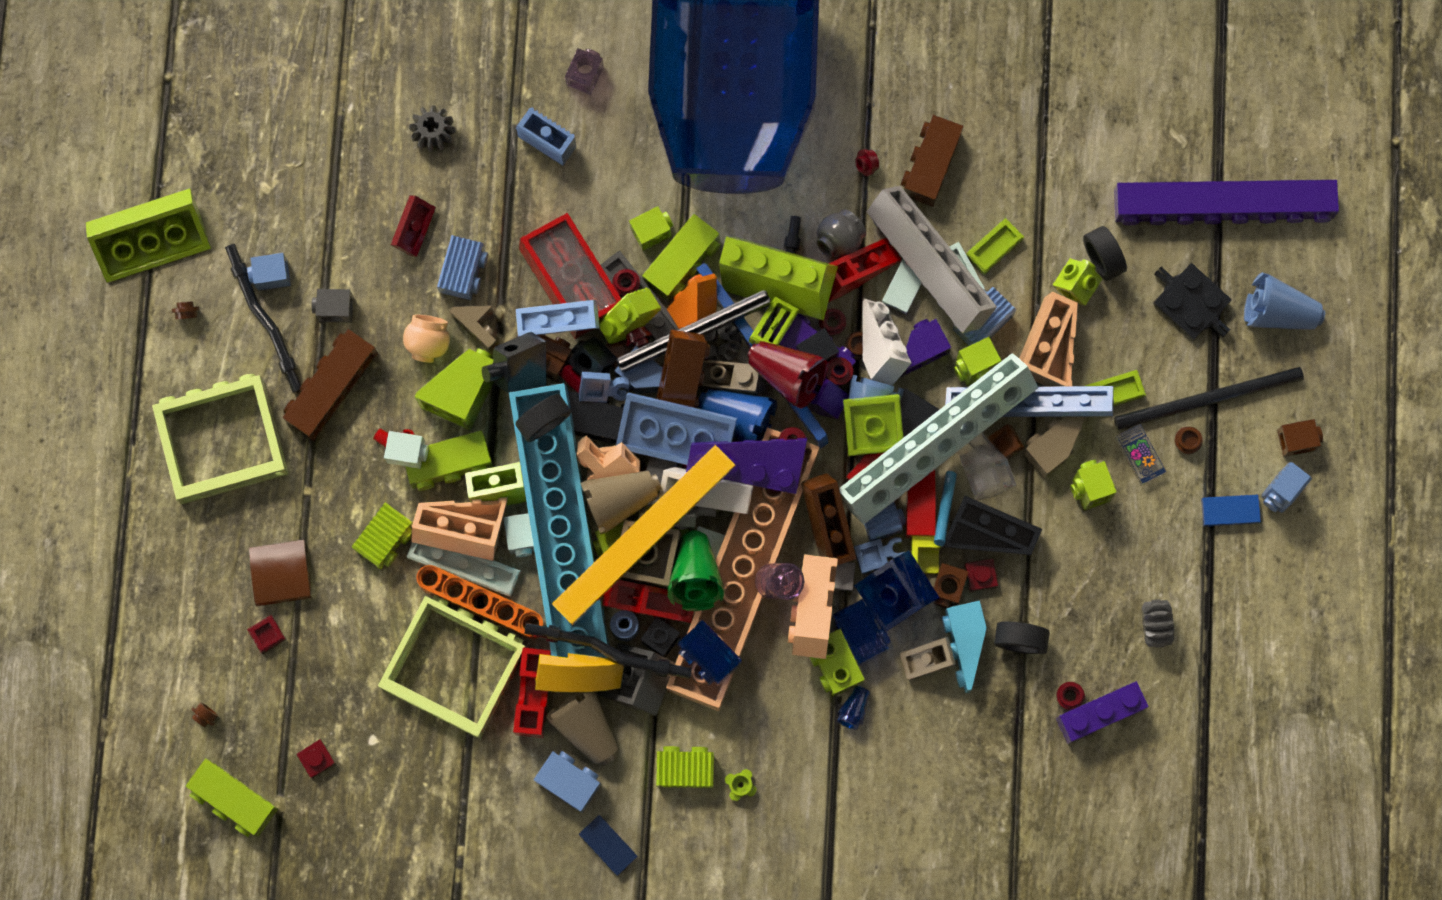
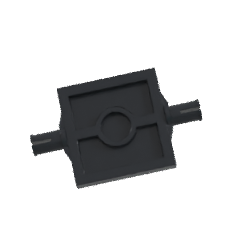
M1192 262L1182 273L1174 277L1162 266L1155 272L1154 275L1166 286L1153 304L1189 338L1194 341L1202 331L1210 327L1220 334L1222 338L1231 330L1219 320L1222 310L1232 299Z

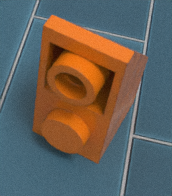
M698 274L692 277L687 282L688 286L674 296V302L667 308V311L679 329L717 312V277L715 274L706 276Z

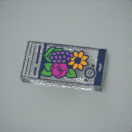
M1141 424L1115 437L1141 486L1167 473Z

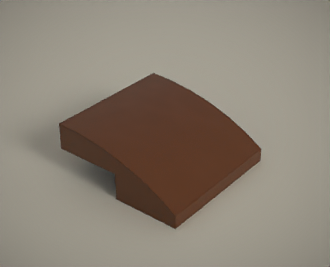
M305 540L249 548L251 578L256 607L312 598Z

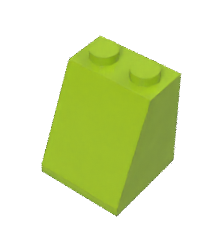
M471 349L465 351L417 391L415 399L420 408L467 430H471L494 381L485 382L482 376V367L493 364V355L482 349H477L476 352Z

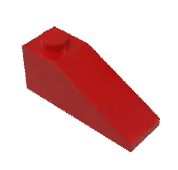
M887 237L828 263L838 266L828 303L850 293L901 261V257L889 243Z

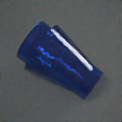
M855 686L853 692L837 712L839 716L837 722L846 728L858 730L859 725H863L870 691L861 686Z

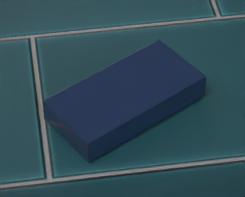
M600 815L579 833L581 838L617 876L638 857Z

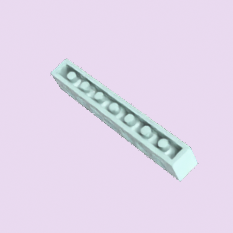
M1013 353L841 486L839 488L840 494L849 511L864 525L1038 389L1029 367Z

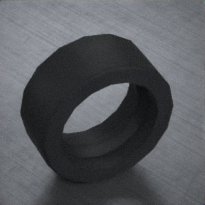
M1101 226L1083 236L1086 252L1092 264L1096 266V271L1105 281H1109L1127 271L1123 252L1108 228Z
M555 394L525 412L516 421L515 425L525 440L532 442L565 421L570 416L571 410L561 395Z
M998 622L994 644L996 647L1013 652L1045 654L1048 649L1050 631L1044 627L1028 623Z

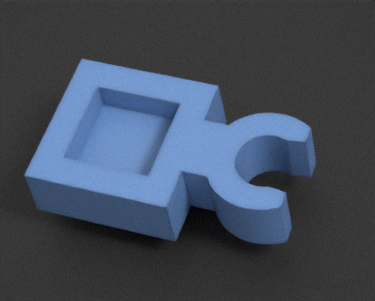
M582 372L579 401L607 403L608 396L624 401L626 400L627 392L618 389L629 388V381L625 377L611 380L610 373Z
M901 538L891 539L886 546L882 545L881 539L854 546L861 574L888 567V558L893 560L903 559L906 556L905 552L895 553L892 549L895 544L902 542Z

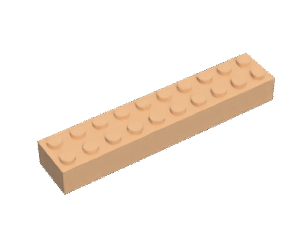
M767 427L762 441L779 439L781 432ZM790 436L787 440H792V439H797V438ZM806 443L796 494L753 486L748 514L734 512L716 558L725 589L724 599L721 602L720 599L714 602V607L711 609L695 612L675 665L692 668L690 679L670 676L666 686L667 692L720 711L803 496L801 482L810 478L819 454V446Z

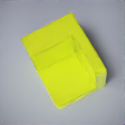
M912 536L910 573H938L939 550L941 546L934 544L935 536Z

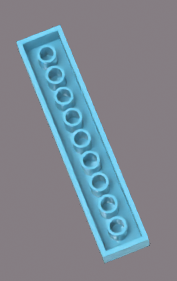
M565 383L510 392L509 397L547 627L549 625L561 627L560 630L594 636L610 645L602 597L573 625L552 605L596 561L586 498L580 484L583 480L580 462L577 459V443L572 413L556 428L532 442H527L515 425L516 421L525 412L555 394H560L571 410L567 386ZM562 641L557 643L549 642L552 656L567 658L568 653L608 658L591 647Z

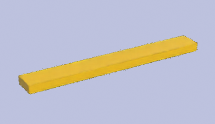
M715 445L568 587L552 605L573 625L735 467V464Z

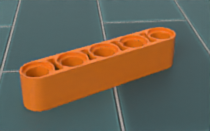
M423 566L417 573V582L426 593L442 598L452 605L532 640L539 638L524 634V625L527 620L534 618L539 621L540 626H545L544 620L537 612L436 566ZM429 573H435L438 577L437 582L432 586L424 585V577ZM456 584L463 586V592L460 596L455 598L449 596L451 586ZM479 596H486L488 598V604L483 609L474 607V601ZM505 607H510L514 610L512 618L506 621L499 618L500 611Z

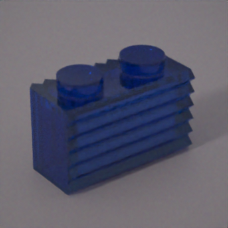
M863 599L833 614L832 618L838 630L841 629L858 666L888 652L889 647L887 644L891 643L890 638L884 628L878 629L874 621L878 617L871 603L866 605Z
M703 620L678 643V647L681 649L678 654L689 665L694 662L701 669L698 674L708 685L714 682L719 686L742 664V659Z

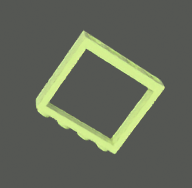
M243 375L239 378V381L233 383L228 381L218 382L212 385L213 388L204 391L202 389L190 390L185 393L186 396L176 399L174 396L160 399L158 404L152 405L175 497L180 504H186L289 474L266 386L260 375ZM255 389L273 461L183 486L165 414Z
M434 595L433 599L425 596L378 687L481 739L521 662L522 648H526L522 645L524 640L512 633H508L507 637L498 633L499 627L486 620L482 624L472 620L474 616L472 613L462 608L455 611L447 607L449 602ZM432 611L514 652L478 723L395 682Z

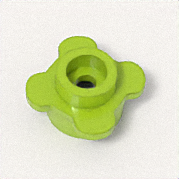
M743 769L741 773L735 775L730 773L725 777V783L729 785L731 791L729 796L733 801H738L743 796L748 795L752 797L756 794L757 789L752 784V773L750 770ZM742 782L744 786L740 788L738 783Z

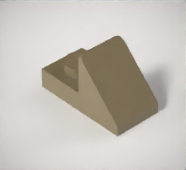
M453 307L449 311L452 318L492 354L494 348L498 346L495 339L497 334L488 325L484 327L482 325L494 314L493 307Z
M948 637L900 653L907 680H913L934 672L947 671L956 665Z

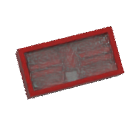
M568 213L520 238L519 250L553 305L597 300L599 320H601L621 300L618 292ZM593 329L571 331L574 339H577Z

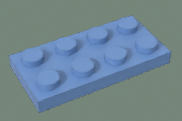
M628 392L616 446L622 442L631 452L687 465L692 443L732 442L737 418Z

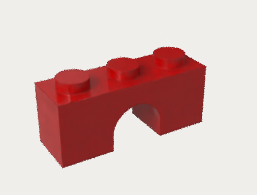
M522 648L519 675L520 693L518 704H516L513 733L516 736L544 738L549 691L535 690L539 655L552 656L551 650Z

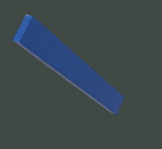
M705 263L696 268L698 274L702 276L713 274ZM717 280V303L724 309L734 304V302ZM743 317L732 322L748 347L751 348L754 344L748 341L753 333V329ZM786 399L820 449L827 445L829 441L827 434L809 408L806 406L800 409L793 406Z

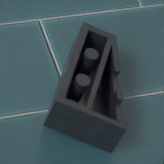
M964 495L946 537L945 545L942 547L1032 555L1042 529Z

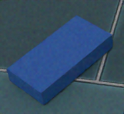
M1258 495L1204 497L1201 499L1203 527L1259 524L1261 522Z

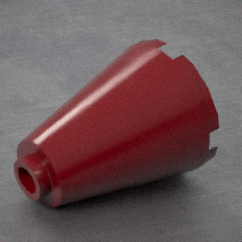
M765 341L752 345L747 356L749 358V365L793 406L800 409L808 406L814 400L817 394L813 393L817 384L822 387L828 371V362L821 356Z

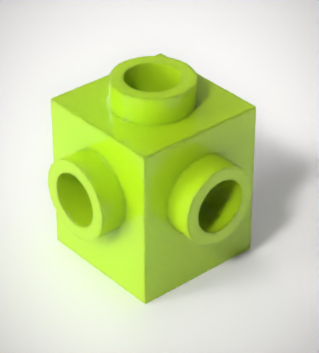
M1070 258L1053 283V286L1062 296L1085 306L1103 279L1095 271L1096 266L1085 259L1078 261Z

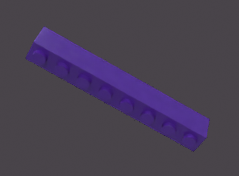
M1337 180L1117 183L1114 189L1115 222H1122L1123 225L1128 226L1137 225L1139 222L1150 221L1151 225H1163L1167 223L1166 221H1177L1180 225L1192 224L1194 221L1218 224L1221 223V220H1232L1234 224L1248 223L1249 220H1259L1260 223L1264 224L1274 223L1276 220L1300 223L1304 219H1314V222L1325 223L1334 219L1339 212Z

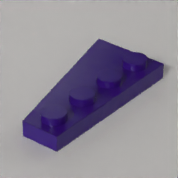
M807 438L792 440L772 439L769 441L744 440L743 442H694L690 447L686 472L716 445L735 464V467L723 478L724 480L796 494Z

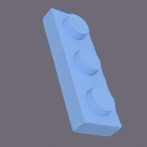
M597 300L516 309L518 337L528 332L544 335L600 328Z

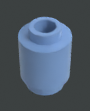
M621 610L611 618L610 627L613 635L618 640L627 642L633 640L638 635L639 622L632 612ZM628 620L630 622L629 627L626 629L620 628L619 623L621 621Z

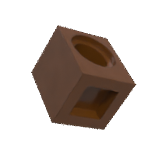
M1315 419L1285 424L1277 430L1283 457L1314 452L1321 446L1320 443L1323 442L1321 427L1316 426Z
M941 563L930 599L935 600L934 604L946 609L951 606H957L969 571ZM945 581L954 583L956 592L945 594L941 590V583Z

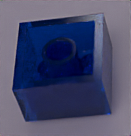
M910 550L890 560L854 585L884 633L940 598Z

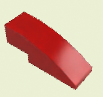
M935 469L906 491V538L912 539V536H935Z
M618 580L604 594L602 606L688 623L692 622L694 612L683 610L682 605L676 602L673 605L668 598V589Z

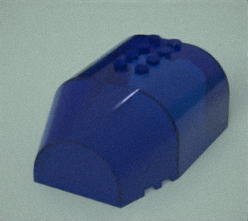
M652 0L648 79L649 105L673 179L676 182L692 189L723 194L764 192L775 189L784 183L815 112L819 0Z

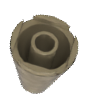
M649 471L585 480L580 483L601 535L609 532L659 497L657 491L662 490L657 475H650Z
M596 691L576 692L561 702L559 710L556 711L553 708L545 716L546 720L593 764L601 763L602 766H605L617 757L615 752L618 750Z

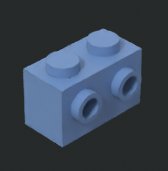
M552 751L534 778V781L583 813L601 786V783L597 781L599 775L587 767L580 770L574 766L575 759L565 752L561 751L558 755Z

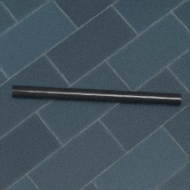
M1296 367L1114 417L1116 429L1120 430L1304 380L1301 367Z

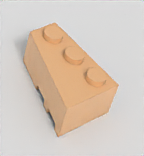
M1051 292L1044 297L1019 359L1029 367L1035 382L1046 387L1072 386L1073 345L1076 336L1078 303L1055 292Z
M508 497L499 498L498 501L481 502V499H475L467 503H455L454 501L419 503L412 525V542L493 561L504 523L503 517L506 516Z
M804 555L801 583L794 586L793 601L798 602V606L792 605L790 622H796V625L789 627L788 643H793L792 655L826 659L837 558Z

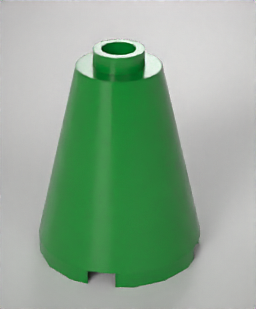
M692 530L681 537L668 585V598L673 605H675V602L681 604L683 610L703 611L714 607V602L719 599L721 602L724 599L725 589L708 536L700 531Z

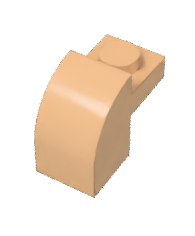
M587 436L578 441L577 459L583 467L588 468L587 480L636 473L640 470V460L622 442L604 454Z

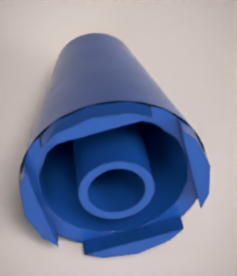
M709 389L707 393H701L698 408L737 418L733 438L739 442L744 440L762 441L767 427L771 428L772 426L769 424L770 415L775 416L777 400L769 397Z

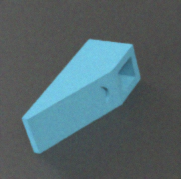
M980 600L947 608L945 611L946 616L942 617L945 633L950 632L953 642L950 644L954 660H957L960 669L956 671L959 688L964 687L965 693H970L972 690L987 628Z

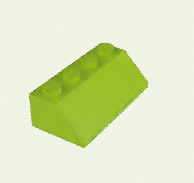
M190 188L86 222L87 239L106 283L211 249L199 209Z
M726 236L719 262L722 287L726 292L750 297L765 290L771 302L776 296L798 308V313L824 320L838 266L742 238Z

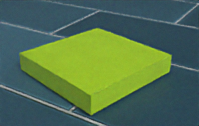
M899 394L843 400L848 456L885 453L903 439Z

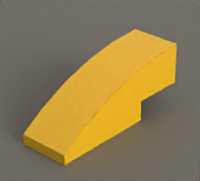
M568 653L567 658L540 654L535 690L594 692L618 689L621 686L624 666L610 658Z

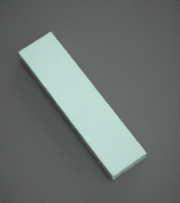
M413 542L407 554V559L423 565L436 566L473 584L510 598L521 573L518 569L494 560L491 561Z

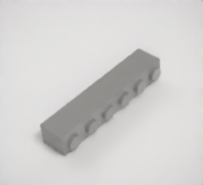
M897 186L882 189L866 211L874 224L880 228L889 240V243L899 252L906 265L914 271L921 280L922 285L929 290L936 299L937 304L944 309L956 328L962 333L980 329L997 306L903 188Z

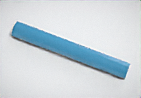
M947 471L945 474L934 537V544L938 546L945 545L957 476L953 471Z

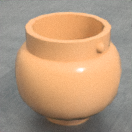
M416 314L412 316V321L406 327L403 334L404 347L408 352L412 353V359L432 363L434 358H439L446 353L450 344V334L447 331L448 322L446 320L429 315Z

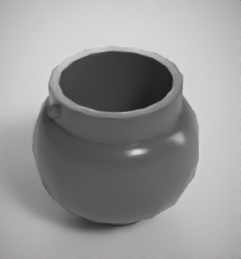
M846 209L841 210L839 213L828 215L820 222L817 228V246L827 257L842 258L858 250L862 242L861 240L866 236V229L854 213Z

